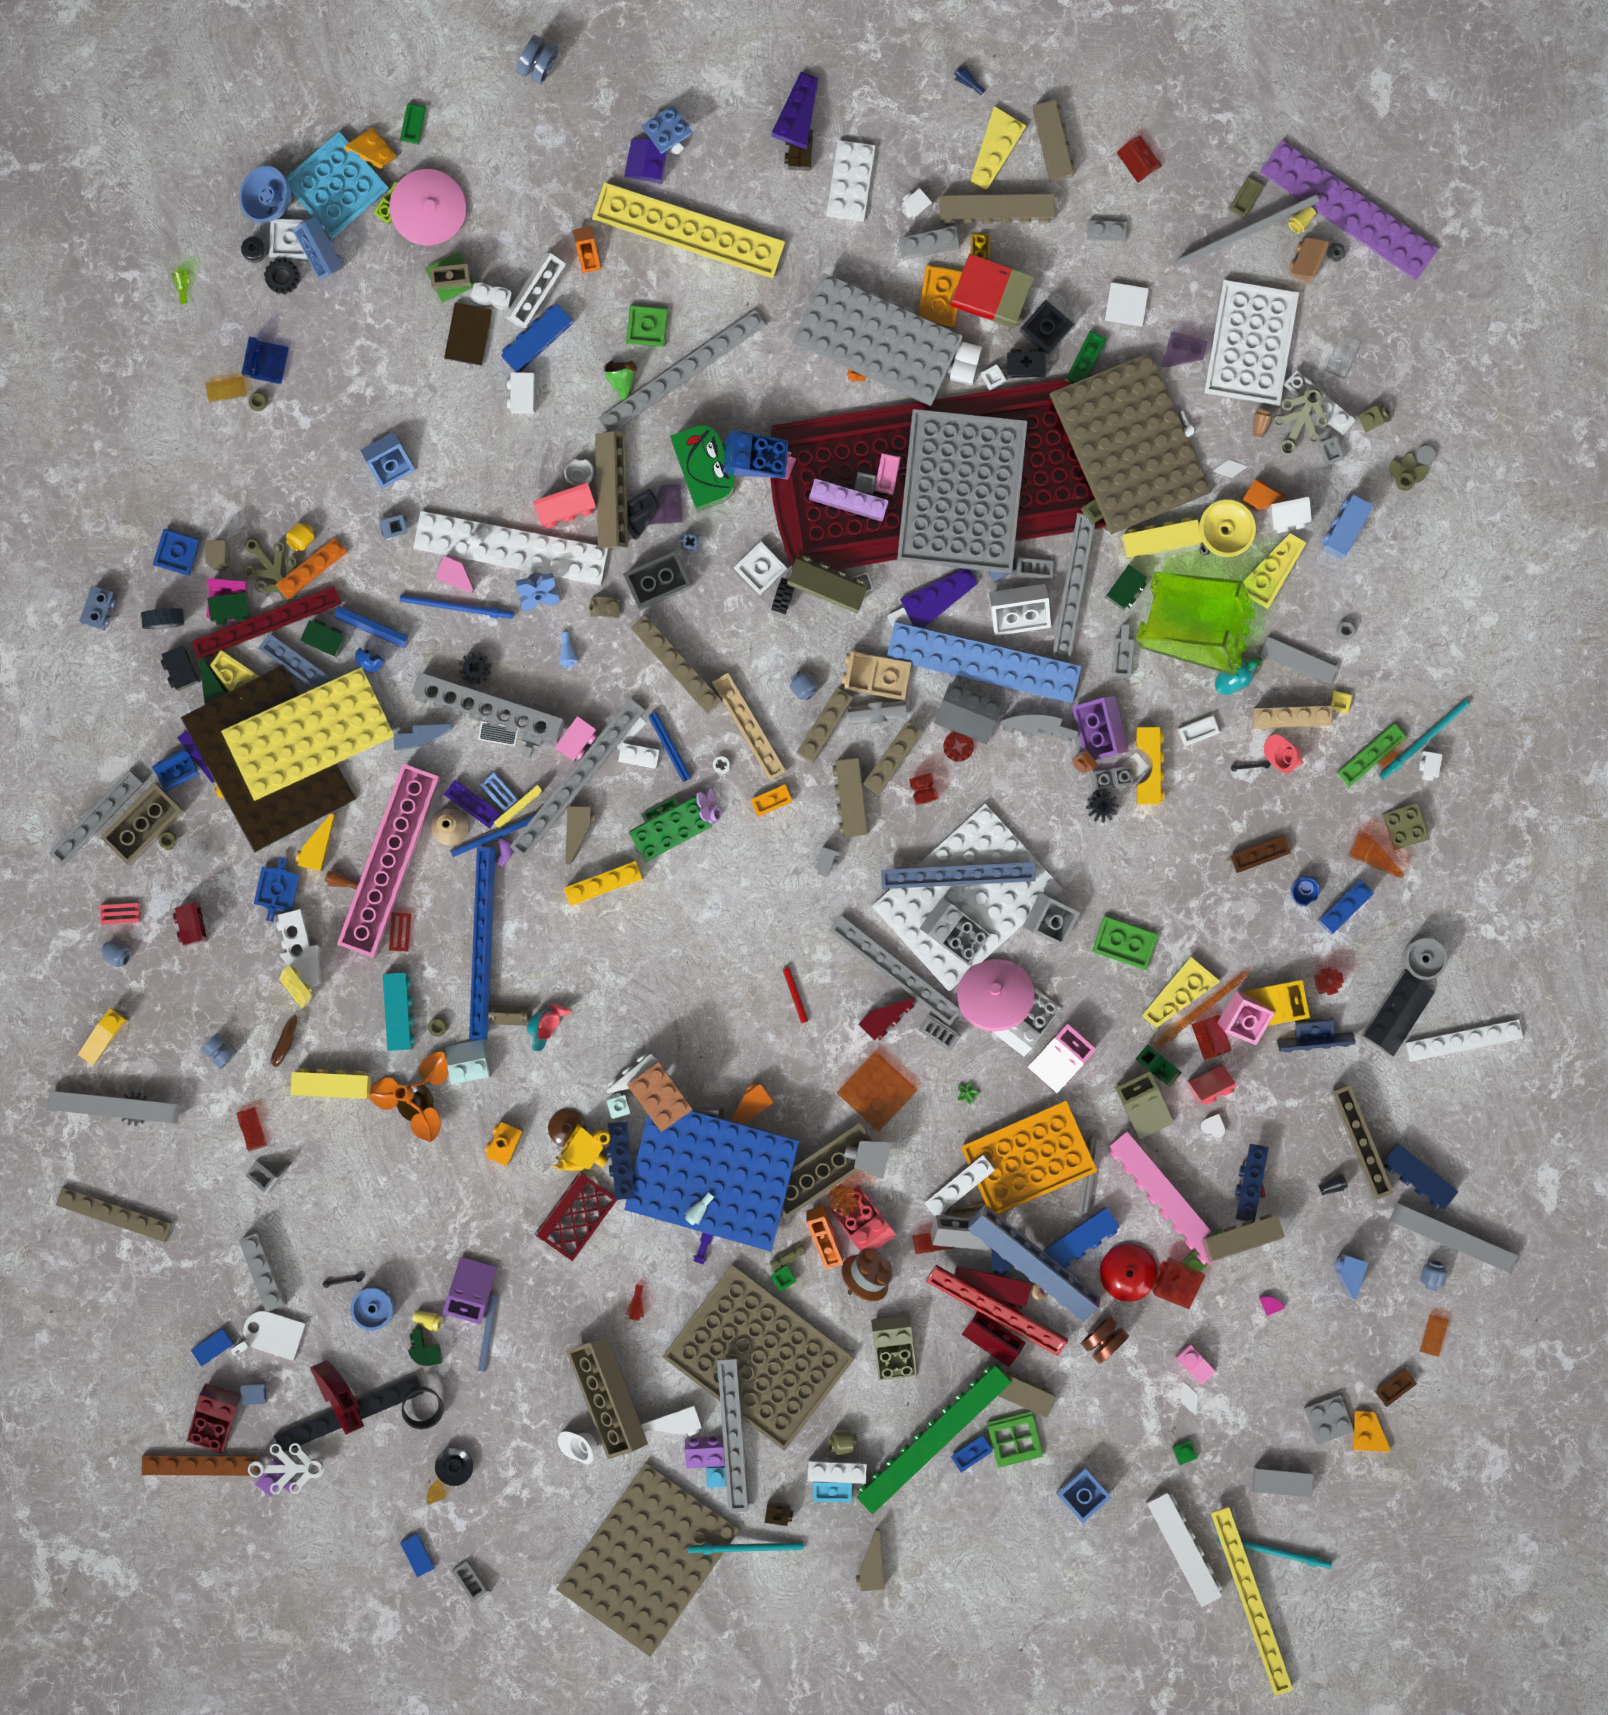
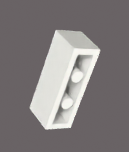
M809 1459L808 1481L866 1484L867 1464L866 1462Z

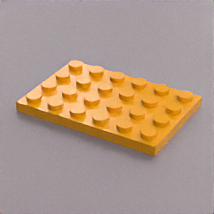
M1067 1100L961 1146L969 1166L982 1155H985L996 1170L978 1184V1188L986 1206L998 1215L1098 1171Z

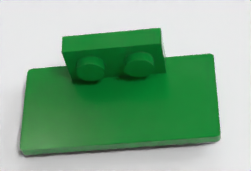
M674 796L641 814L645 823L630 830L629 834L645 862L712 827V824L702 820L699 814L700 807L697 804V796H693L680 804Z

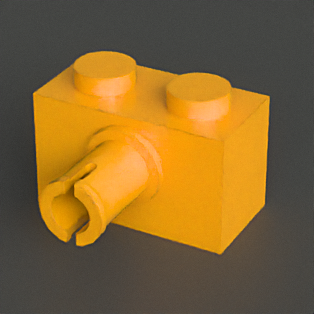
M501 1122L500 1125L496 1124L492 1132L495 1137L492 1142H488L484 1151L487 1153L486 1158L508 1166L523 1130L505 1122Z

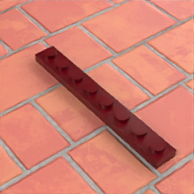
M335 586L191 642L197 658L200 660L221 650L224 651L340 606L342 603Z

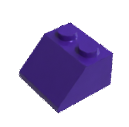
M631 139L624 177L662 184L668 150L660 153L651 139Z

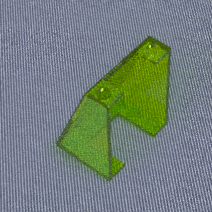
M1154 572L1150 586L1154 599L1147 624L1144 621L1140 622L1136 636L1140 648L1236 676L1237 670L1242 665V652L1246 650L1245 640L1250 634V621L1255 616V608L1252 607L1251 598L1248 596V589L1245 588L1243 580Z

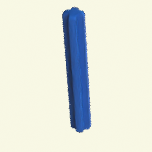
M657 712L650 714L649 719L681 780L685 782L691 779V775Z

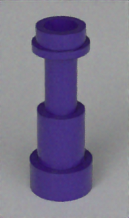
M702 1232L698 1253L693 1256L694 1262L705 1263L707 1259L704 1257L708 1244H711L713 1235Z

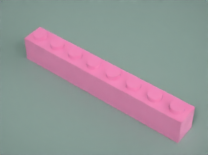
M1126 1132L1109 1146L1111 1149L1109 1153L1116 1161L1120 1159L1124 1164L1122 1169L1128 1176L1132 1174L1136 1178L1134 1183L1140 1190L1145 1189L1149 1194L1146 1196L1153 1205L1158 1204L1161 1208L1159 1212L1165 1220L1169 1218L1174 1223L1171 1227L1178 1235L1182 1233L1185 1236L1186 1240L1184 1242L1191 1250L1193 1248L1196 1249L1199 1253L1197 1258L1203 1265L1205 1263L1211 1265L1213 1262L1209 1263L1202 1240L1207 1238L1206 1234L1212 1233V1231L1131 1135Z

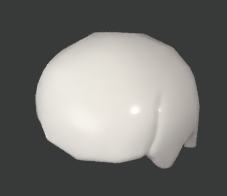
M574 459L564 470L565 480L573 487L585 483L589 484L593 478L592 464L587 459Z

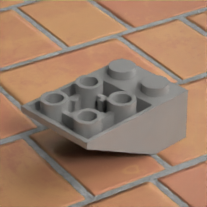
M943 898L940 899L919 928L967 965L972 962L991 936L984 928Z

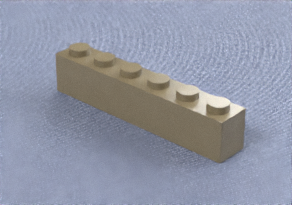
M1054 194L950 195L939 197V220L944 222V225H954L955 222L971 225L974 224V221H982V224H993V221H1001V224H1011L1012 221H1020L1021 224H1029L1031 221L1050 223V220H1054L1055 217Z
M615 431L596 433L595 465L597 477L598 548H628L625 433Z
M646 615L631 627V630L707 715L722 703L721 699Z
M1345 1085L1330 1091L1372 1198L1377 1200L1394 1193L1351 1085Z

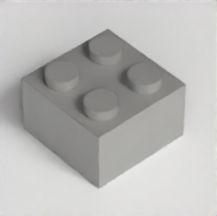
M1039 893L1023 927L1063 947L1080 912Z

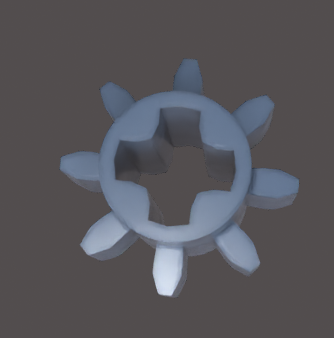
M691 530L689 535L683 532L684 539L678 541L684 545L681 547V551L688 550V555L693 550L698 553L697 546H702V543L697 541L700 535L695 537L693 530ZM687 539L695 540L693 547L691 545L686 546Z

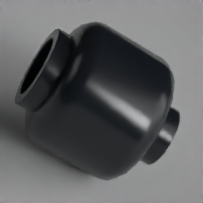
M255 236L248 237L242 242L241 253L248 262L258 263L266 257L267 247L260 238Z

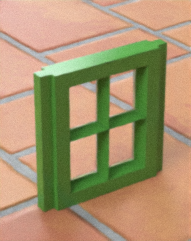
M1032 1411L987 1422L998 1468L1043 1457ZM1028 1423L1030 1434L1016 1437L1014 1427ZM1010 1428L1012 1438L998 1442L996 1431ZM1031 1438L1034 1448L1020 1451L1017 1441ZM1014 1442L1016 1452L1002 1456L999 1445Z

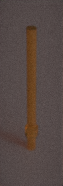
M1243 971L1176 1026L1166 1030L1165 1034L1154 1042L1155 1046L1159 1049L1169 1040H1174L1180 1031L1247 979V974Z

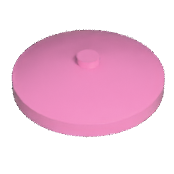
M420 169L407 174L397 183L390 197L389 211L394 227L405 239L417 245L435 246L447 242L459 231L466 215V202L461 188L450 176L434 169Z
M1002 959L982 961L967 970L959 982L957 990L959 1009L967 1021L980 1029L987 1031L1011 1029L1023 1022L1032 1010L1034 1004L1032 980L1024 969L1013 962Z

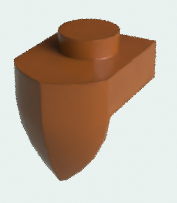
M1087 750L1077 753L1072 758L1074 767L1082 773L1094 770L1098 766Z

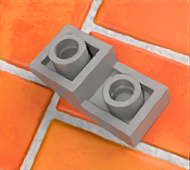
M1131 766L1090 772L1093 791L1134 785Z

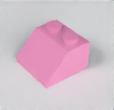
M1236 990L1217 1023L1224 1032L1257 1045L1275 1012L1253 997Z

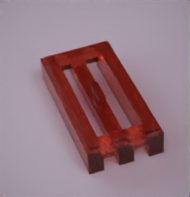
M392 912L389 951L409 952L412 914ZM396 916H398V941L397 947H394ZM407 917L405 945L402 948L403 919Z

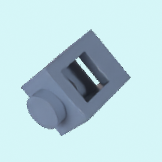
M401 513L378 518L381 533L385 539L407 533L408 521L406 516H403ZM392 521H396L397 525L395 527L390 526Z

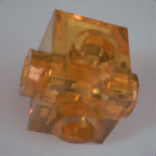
M841 1183L838 1186H834L829 1194L826 1195L830 1200L828 1203L835 1212L839 1210L845 1218L860 1205L854 1198L855 1192L849 1186L845 1188Z

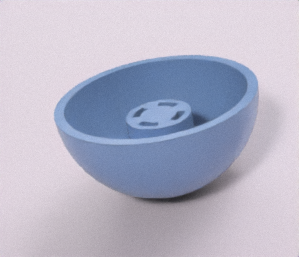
M260 166L252 170L246 176L240 188L239 201L241 209L249 219L256 222H271L281 217L291 202V187L285 175L271 166Z

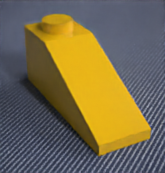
M330 814L303 845L302 850H298L296 861L299 862L298 866L323 871L336 818L335 815Z
M109 1008L78 1055L94 1066L127 1023L128 1019L114 1008Z

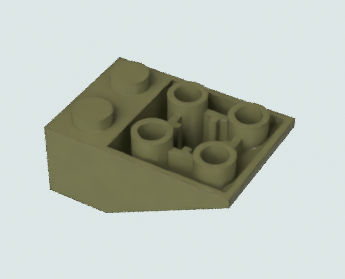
M1150 1071L1114 1087L1139 1140L1174 1123Z
M903 1315L871 1319L879 1381L917 1376L910 1316Z

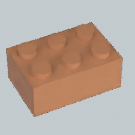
M660 1061L627 1084L660 1132L693 1110L691 1104Z

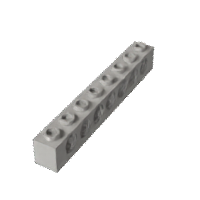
M418 672L411 693L416 697V701L422 703L430 701L437 708L444 709V707L452 709L451 712L462 715L464 712L470 714L469 718L480 721L482 718L488 720L487 724L498 727L500 724L506 726V730L514 733L519 730L524 732L523 735L534 739L537 736L542 738V742L551 745L553 742H559L565 724L562 718ZM434 687H437V695L430 696V690ZM451 693H455V701L448 702V695ZM473 699L474 705L471 708H466V701ZM486 705H492V711L489 714L483 713ZM504 711H510V717L507 720L501 719V714ZM528 717L526 725H519L520 718ZM546 723V729L539 732L537 730L538 724Z

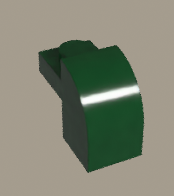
M1148 1044L1136 1057V1060L1144 1068L1169 1087L1172 1086L1182 1073Z
M422 1328L412 1329L410 1342L411 1345L415 1344V1348L408 1349L411 1359L422 1366L442 1364L440 1343L424 1346Z

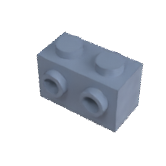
M91 586L79 622L104 631L105 627H109L111 622V616H109L111 609H114L117 604L116 594Z

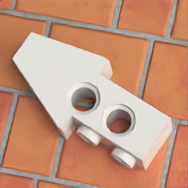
M299 909L278 915L279 919L276 920L278 931L282 930V948L287 950L286 953L280 954V957L287 966L290 965L291 968L295 967L301 975L299 979L303 984L307 983L309 987L320 985L319 945L311 946L303 910ZM291 926H295L298 930L297 935L294 937L288 934ZM295 945L302 947V953L298 956L293 953Z

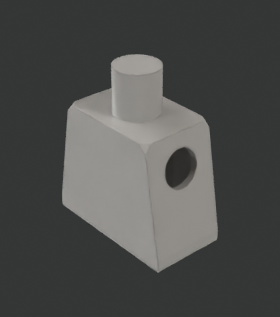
M859 1141L858 1148L846 1146L844 1157L855 1160L854 1168L883 1179L891 1142Z

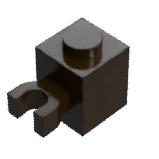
M767 1502L764 1523L788 1526V1522H792L794 1510H790V1505Z

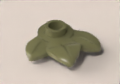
M1409 453L1403 457L1400 463L1392 460L1389 471L1396 479V486L1402 491H1408L1415 483L1424 480L1428 467L1417 466L1412 453ZM1403 478L1408 480L1407 485L1402 484Z

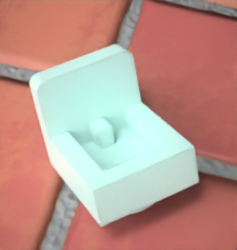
M621 1092L610 1095L611 1099L607 1100L612 1119L630 1114L626 1095L622 1096Z

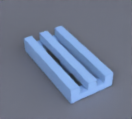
M495 772L480 784L504 812L508 811L519 801ZM493 778H495L498 781V783L506 790V792L514 799V801L510 802V800L492 782ZM487 783H489L494 788V790L503 798V800L508 804L507 807H505L497 799V797L488 789V787L486 786Z

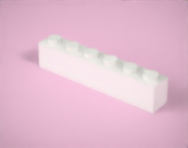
M1165 1491L1146 1501L1200 1606L1203 1607L1222 1597L1220 1591L1223 1589L1218 1580H1213L1211 1574L1214 1572L1209 1562L1204 1563L1202 1557L1205 1555L1200 1545L1196 1547L1193 1540L1196 1537L1191 1528L1187 1529L1184 1525V1522L1187 1520L1182 1511H1177L1175 1505L1178 1503L1173 1494L1169 1495Z

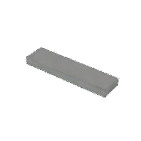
M1267 637L1260 653L1264 657L1328 685H1331L1338 667L1270 637Z

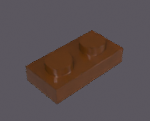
M1404 1368L1374 1392L1383 1404L1388 1407L1417 1383L1406 1368Z

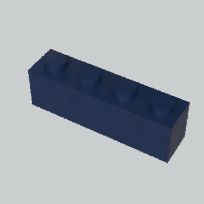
M1398 1143L1394 1144L1382 1160L1385 1164L1384 1168L1391 1174L1396 1172L1400 1176L1399 1180L1406 1186L1411 1184L1415 1187L1414 1192L1422 1198L1424 1196L1431 1200L1429 1204L1437 1210L1439 1208L1445 1210L1459 1192Z

